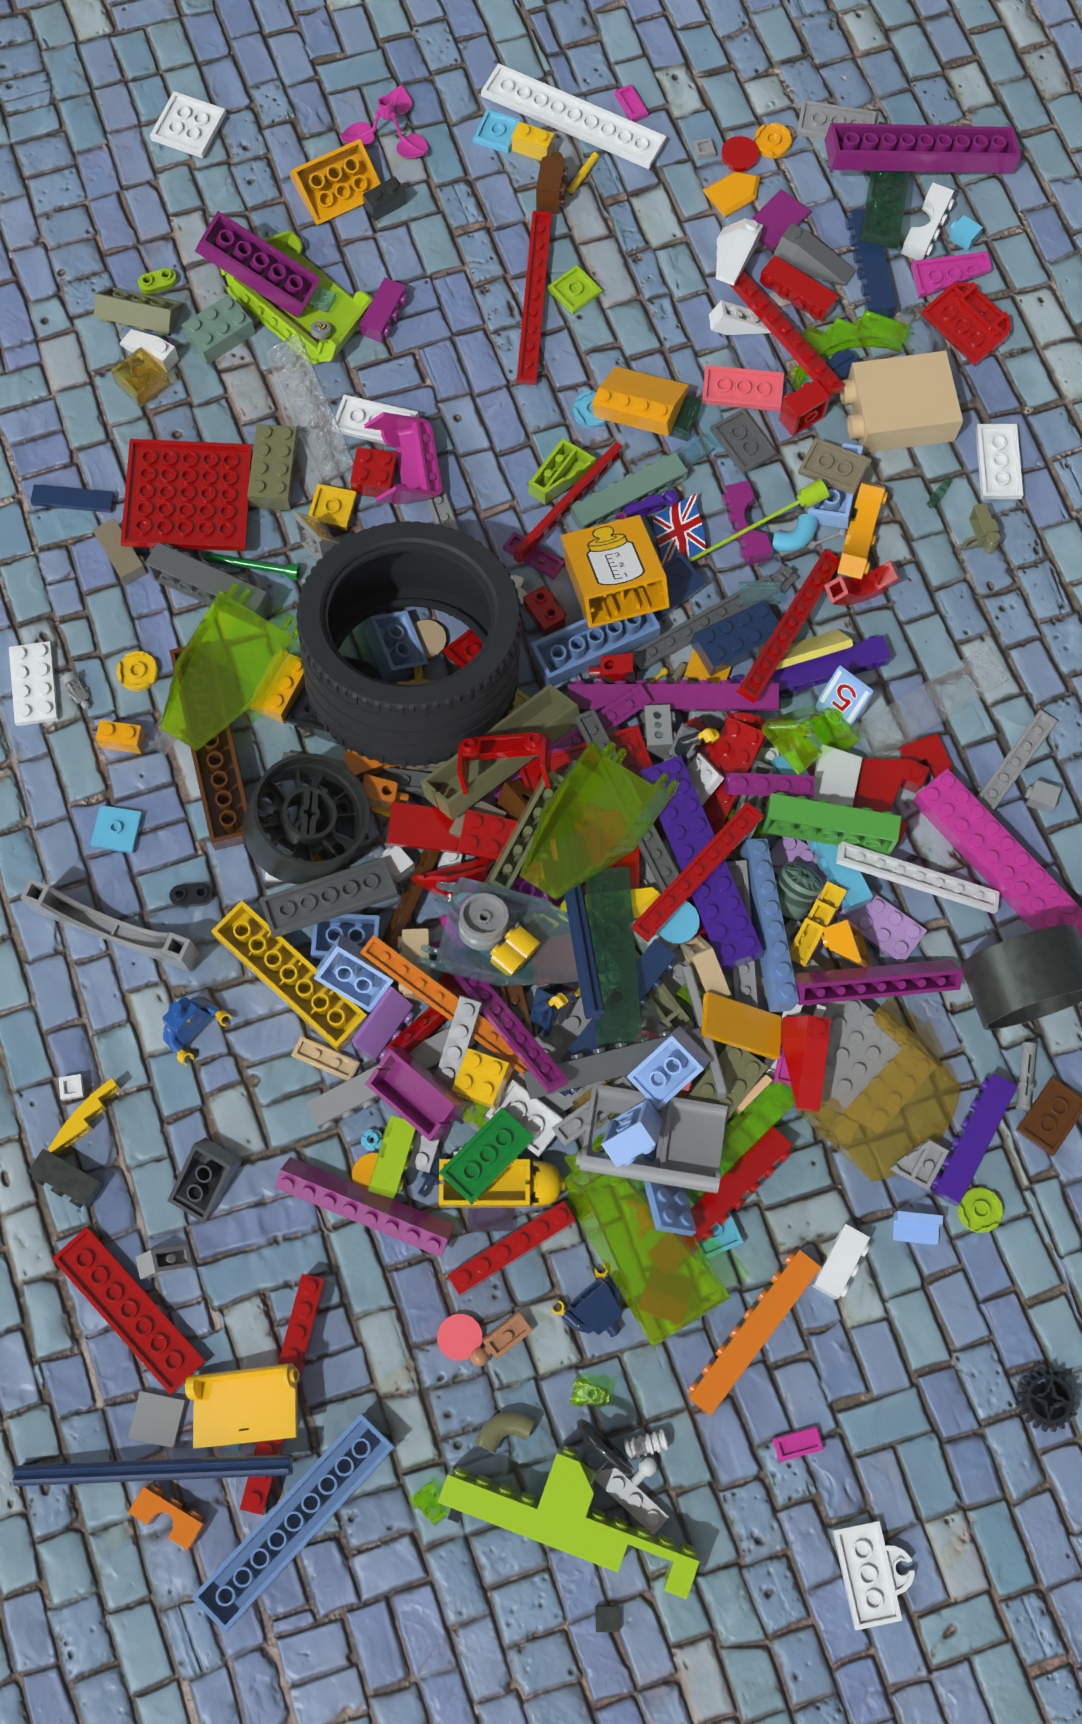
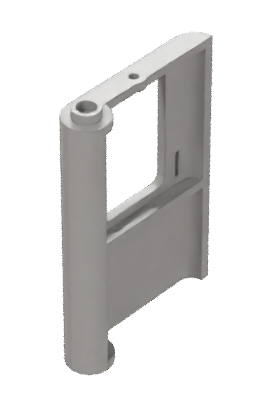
M599 1084L592 1085L582 1152H577L575 1165L580 1166L579 1170L718 1193L721 1176L720 1162L728 1106L672 1097L659 1110L654 1106L663 1120L658 1136L655 1160L651 1162L635 1159L629 1165L625 1166L622 1164L616 1167L608 1154L597 1153L592 1150L597 1113L599 1111L622 1114L647 1098L641 1091Z

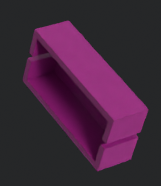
M389 1048L378 1064L383 1068H376L365 1085L429 1141L442 1139L453 1124L450 1120H455L467 1103L403 1048Z

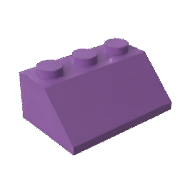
M389 986L352 1039L355 1049L375 1063H378L380 1059L382 1060L387 1053L385 1047L402 1032L401 1029L404 1024H409L415 1015L413 1013V1005L394 988Z

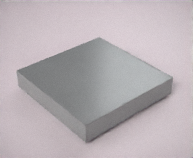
M140 1391L128 1439L175 1448L186 1401Z

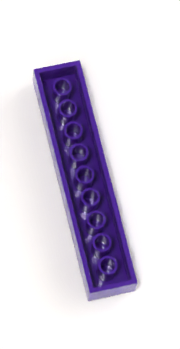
M680 755L643 769L640 773L644 787L681 873L715 835ZM724 860L691 896L722 973L763 957L761 944Z

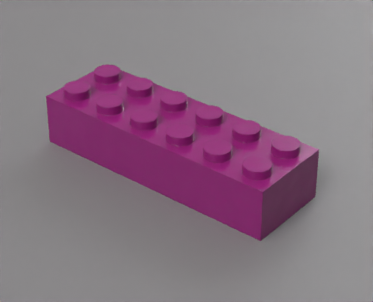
M217 211L195 249L196 253L296 318L303 311L321 279L220 211Z

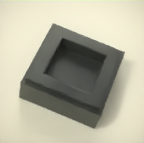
M595 1606L596 1632H620L619 1606Z

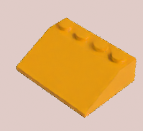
M361 139L298 166L289 173L297 193L316 225L363 205V193L381 184Z
M615 366L599 386L593 399L594 417L669 436L688 392L689 384Z

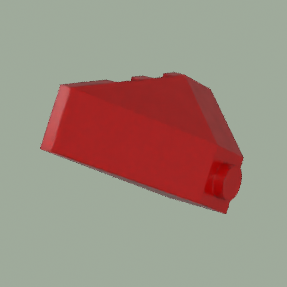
M806 1015L782 1019L781 1045L790 1076L796 1109L820 1111L831 1018Z

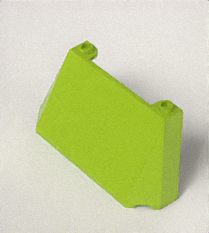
M290 230L262 240L321 278L298 318L220 268L222 275L226 276L229 287H226L228 294H231L236 302L311 365L335 359L360 326L359 324L373 300L364 291L356 292L353 298L301 255L303 249L301 239ZM316 321L327 322L331 327L330 336L325 339L313 337L311 335L312 323Z

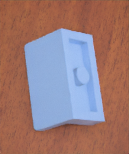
M897 1211L893 1216L892 1239L901 1242L937 1245L939 1226L943 1225V1215Z

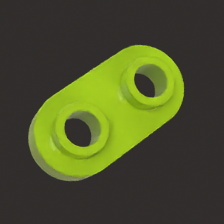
M163 268L143 274L138 279L140 291L147 295L171 289L177 283L176 274L170 268Z

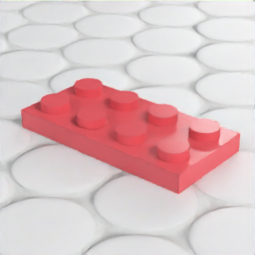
M705 365L702 404L780 412L784 373Z

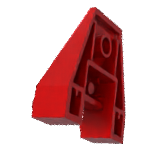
M862 759L852 807L858 809L871 808L875 812L881 813L890 812L899 787L916 793L923 786L930 768L911 759ZM900 822L899 838L895 847L902 840L908 824L906 822Z

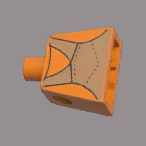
M365 774L362 786L367 794L370 809L390 811L391 802L407 804L409 794L398 792L397 782Z

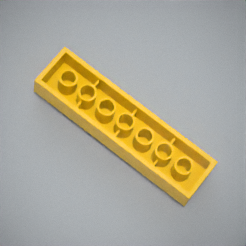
M242 900L211 930L213 936L338 1052L353 1039L368 1018L352 1001L315 980L316 968L281 936L272 938L268 924Z

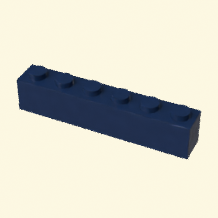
M870 207L850 210L849 218L846 219L847 231L850 230L849 242L850 246L854 248V263L858 265L857 278L862 283L861 295L862 297L865 296L866 300L865 312L869 313L870 321L893 318L896 302L874 209Z

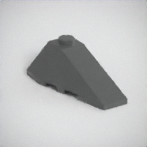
M793 223L790 224L781 237L773 256L776 255L809 277L819 278L823 282L846 286L856 271L811 233Z

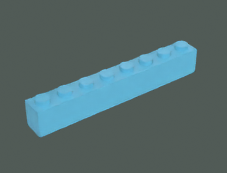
M796 749L773 758L770 766L774 767L773 774L809 776ZM807 841L810 851L814 852L817 857V864L820 870H824L827 876L826 880L847 890L840 907L844 908L845 912L848 913L869 904L873 895L861 872L836 864L838 846Z

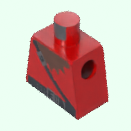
M633 653L602 656L600 658V666H589V678L601 679V681H606V684H614V681H627V684H635L638 678V670Z

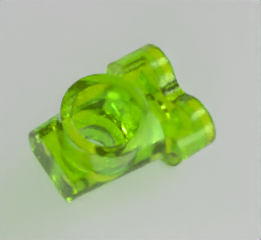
M575 1378L573 1383L574 1390L570 1397L571 1405L582 1407L584 1404L598 1407L606 1406L609 1400L608 1389L588 1383V1379Z
M430 1482L414 1494L409 1501L415 1509H420L433 1526H436L448 1514L442 1504L437 1503L438 1497L436 1493L438 1491ZM434 1507H438V1512L433 1516L431 1510Z

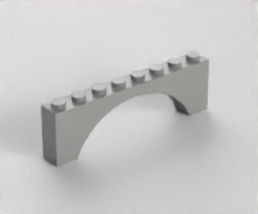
M31 878L20 897L37 914L190 973L199 955L198 950L190 939L171 932L162 933L147 930L112 918L69 898L49 885Z

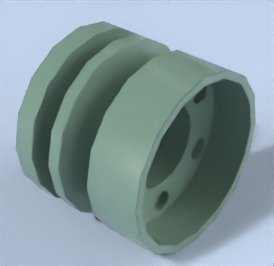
M795 862L786 863L778 874L777 880H775L782 915L791 919H803L811 908L812 902H815L824 888L820 877L802 864Z

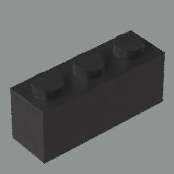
M44 1148L28 1170L29 1173L34 1175L32 1180L42 1186L45 1183L53 1186L50 1191L60 1197H63L64 1194L71 1197L69 1202L80 1209L83 1205L90 1208L104 1186L101 1182Z

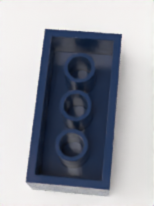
M763 600L693 633L690 644L711 677L729 667L732 668L759 655L779 622L767 602Z

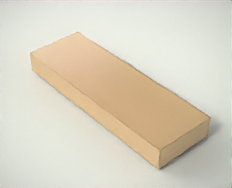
M300 1036L291 1054L293 1058L345 1081L355 1077L361 1064L357 1060L303 1036Z

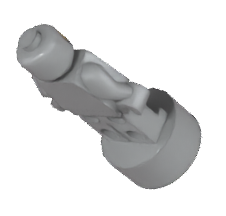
M76 671L64 674L61 680L65 687H69L71 691L69 697H72L76 703H81L83 709H89L90 703L87 699L90 696L87 691L88 688L85 687L84 689Z

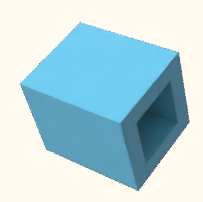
M963 215L959 221L955 220L951 225L949 240L968 251L979 239L983 227Z

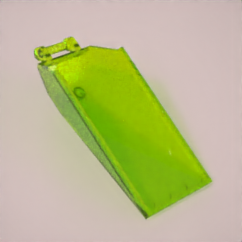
M603 1133L597 1136L598 1139L593 1142L592 1150L594 1152L603 1147L601 1145L604 1138ZM577 1153L569 1154L565 1157L566 1162L573 1171V1173L565 1178L571 1208L652 1347H655L731 1298L693 1235L687 1236L656 1230L643 1181L581 1171L578 1165H575Z

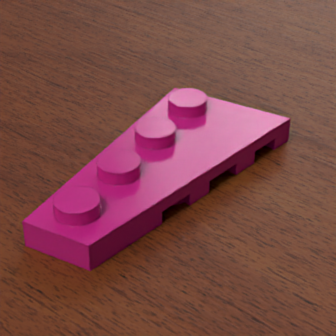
M988 251L917 260L911 263L918 299L947 289L956 281L957 283L966 282L990 273L992 269Z

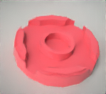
M454 1314L446 1318L440 1324L437 1332V1343L441 1352L446 1357L455 1361H465L471 1358L472 1351L480 1348L483 1342L479 1323L465 1314Z

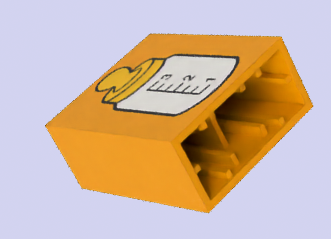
M640 515L618 519L614 522L579 529L561 535L565 566L588 628L670 608L666 575Z

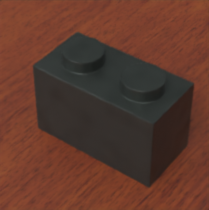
M394 176L363 193L364 208L375 222L407 204L405 188Z

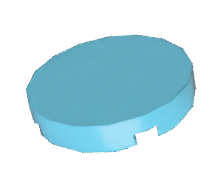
M591 390L583 392L576 398L573 405V415L581 426L596 429L603 427L609 421L594 417L592 402L596 392Z
M685 902L658 931L659 935L665 941L672 944H684L690 941L697 934L700 926L696 908L689 902Z

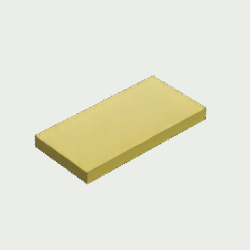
M837 629L791 643L775 670L853 646L852 639Z

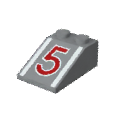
M298 512L292 514L299 542L317 561L324 556L326 551H330L332 546L341 542L337 536L334 538L330 534L331 531L325 523L321 524L316 518Z

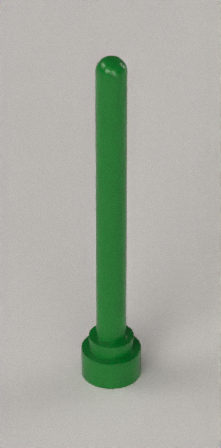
M209 553L204 555V560L207 562L285 574V577L291 580H298L300 576V564L291 563L290 565L281 566Z

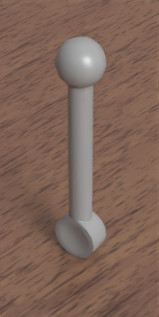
M842 528L839 532L820 540H811L807 546L812 550L818 544L838 536H845L847 531Z

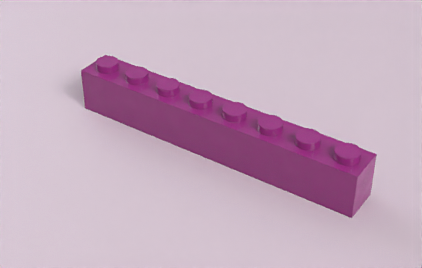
M951 960L797 973L794 974L799 998L798 1004L808 1005L960 990L963 971Z
M289 1157L280 1169L275 1185L276 1189L439 1257H442L455 1227L453 1224L388 1197L369 1192L364 1187L292 1157Z

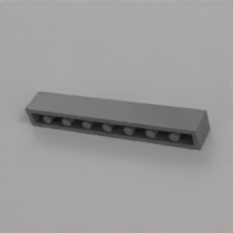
M694 1024L681 1027L706 1053L700 1028H694ZM672 1030L658 1033L659 1037L650 1039V1035L637 1038V1043L628 1045V1041L614 1044L615 1049L606 1050V1047L593 1050V1054L587 1056L584 1055V1052L571 1055V1060L564 1062L562 1058L554 1059L555 1064L568 1078V1084L549 1094L527 1069L523 1074L529 1098L531 1100L628 1075L672 1033Z

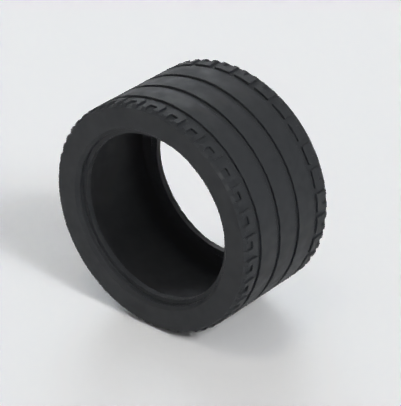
M420 521L384 523L363 529L356 534H351L348 538H344L340 543L332 546L330 551H326L324 556L316 562V566L312 567L310 575H307L305 583L302 585V593L298 597L299 602L297 603L296 613L305 687L310 706L313 708L315 716L318 717L319 723L323 724L324 729L331 733L332 738L339 740V744L347 746L348 750L355 751L361 757L365 756L371 761L376 760L382 764L401 765V767L436 765L439 762H447L458 753L461 741L466 738L481 737L508 716V711L512 708V702L515 701L518 689L522 619L521 602L518 597V589L515 588V582L510 578V572L505 570L506 566L504 563L500 562L498 556L492 554L489 548L483 546V543L476 541L471 536H467L464 532L440 524ZM401 607H425L449 614L467 625L483 645L477 655L459 671L437 681L413 685L388 683L372 678L353 667L339 652L346 637L360 623L370 618V616Z

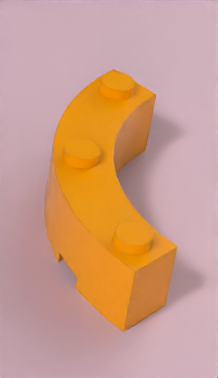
M861 481L854 507L857 508L855 518L851 517L837 573L862 579L863 574L867 575L870 562H867L869 547L874 546L876 535H873L880 505L885 504L888 494L884 492L885 486Z

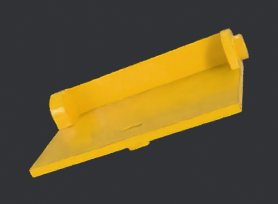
M292 1363L188 1376L185 1381V1393L188 1399L194 1401L193 1449L298 1438V1369Z

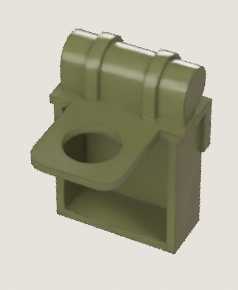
M986 502L973 506L969 521L975 536L966 538L961 548L967 549L979 545V547L983 546L987 554H993L1000 542V535L997 533L999 528L995 519H992ZM972 540H977L972 544H968Z

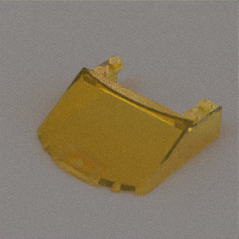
M882 1004L873 1015L874 1022L902 1049L849 1107L839 1116L823 1100H821L819 1112L796 1109L794 1098L789 1104L871 1182L898 1175L890 1170L889 1167L927 1139L938 1144L953 1119L960 1085L920 1035L913 1033Z

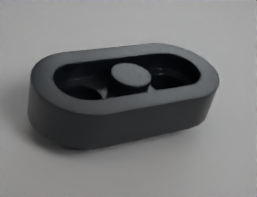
M206 883L182 884L174 886L170 891L169 897L176 907H195L211 903L214 893ZM199 891H205L203 896H198ZM179 892L184 893L181 898H177Z

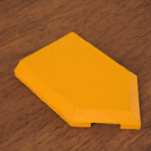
M733 171L704 188L703 192L722 216L726 218L756 200L760 176Z

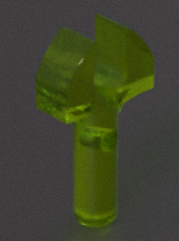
M472 1102L477 1109V1118L470 1115L467 1108L464 1107V1119L467 1124L470 1122L475 1123L480 1130L486 1124L483 1119V1113L486 1110L483 1105Z

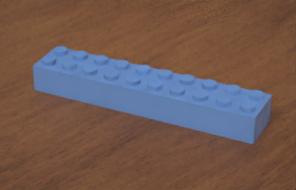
M360 1414L191 1598L224 1632L229 1631L396 1446L364 1414Z

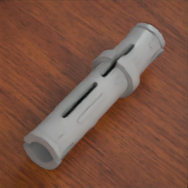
M1024 1042L1022 1043L1019 1082L1016 1084L1018 1086L1016 1108L1030 1110L1031 1093L1034 1091L1035 1086L1032 1083L1037 1044Z

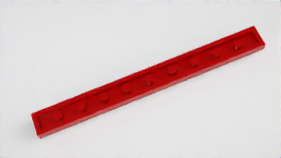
M532 211L517 384L536 385L552 212Z
M743 270L734 286L729 284L811 379L813 381L816 379L829 396L843 391L845 384Z
M826 548L821 553L736 691L753 704L760 696L824 591V585L828 584L839 566L841 559Z

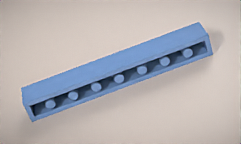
M746 839L739 849L741 860L748 861L752 922L763 949V957L760 958L769 1011H791L798 1004L799 998L767 839Z

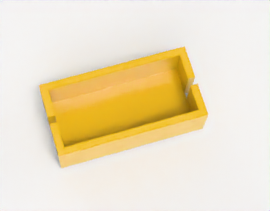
M439 1159V1171L451 1159ZM516 1159L472 1205L439 1174L440 1183H445V1187L444 1184H439L440 1208H530V1184H526L530 1183V1159Z

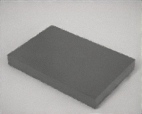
M744 408L710 427V431L742 475L777 455Z

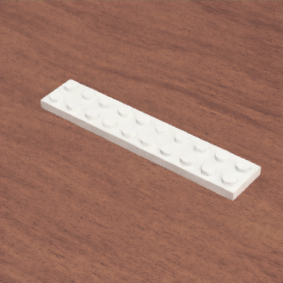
M499 63L481 90V96L647 169H650L666 141V136Z

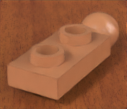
M517 1311L482 1339L486 1347L474 1349L471 1353V1362L475 1366L482 1367L487 1364L491 1354L497 1360L533 1330Z

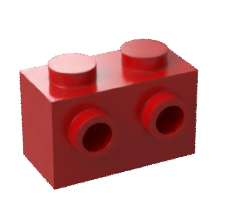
M543 585L523 596V606L545 637L564 627L567 615L562 606L558 607L556 604V598L552 591H548Z

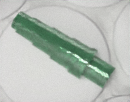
M947 477L934 493L930 495L929 501L926 503L927 507L932 509L936 504L940 503V500L953 482L950 477Z

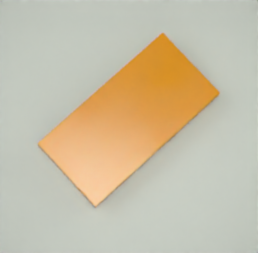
M707 992L703 997L701 1036L776 1060L780 1058L782 1016Z

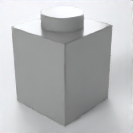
M1036 780L1032 786L1029 785L1025 792L1024 797L1027 798L1026 806L1050 814L1056 806L1061 788Z

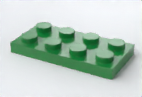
M502 1107L439 1171V1174L472 1205L535 1140V1137Z

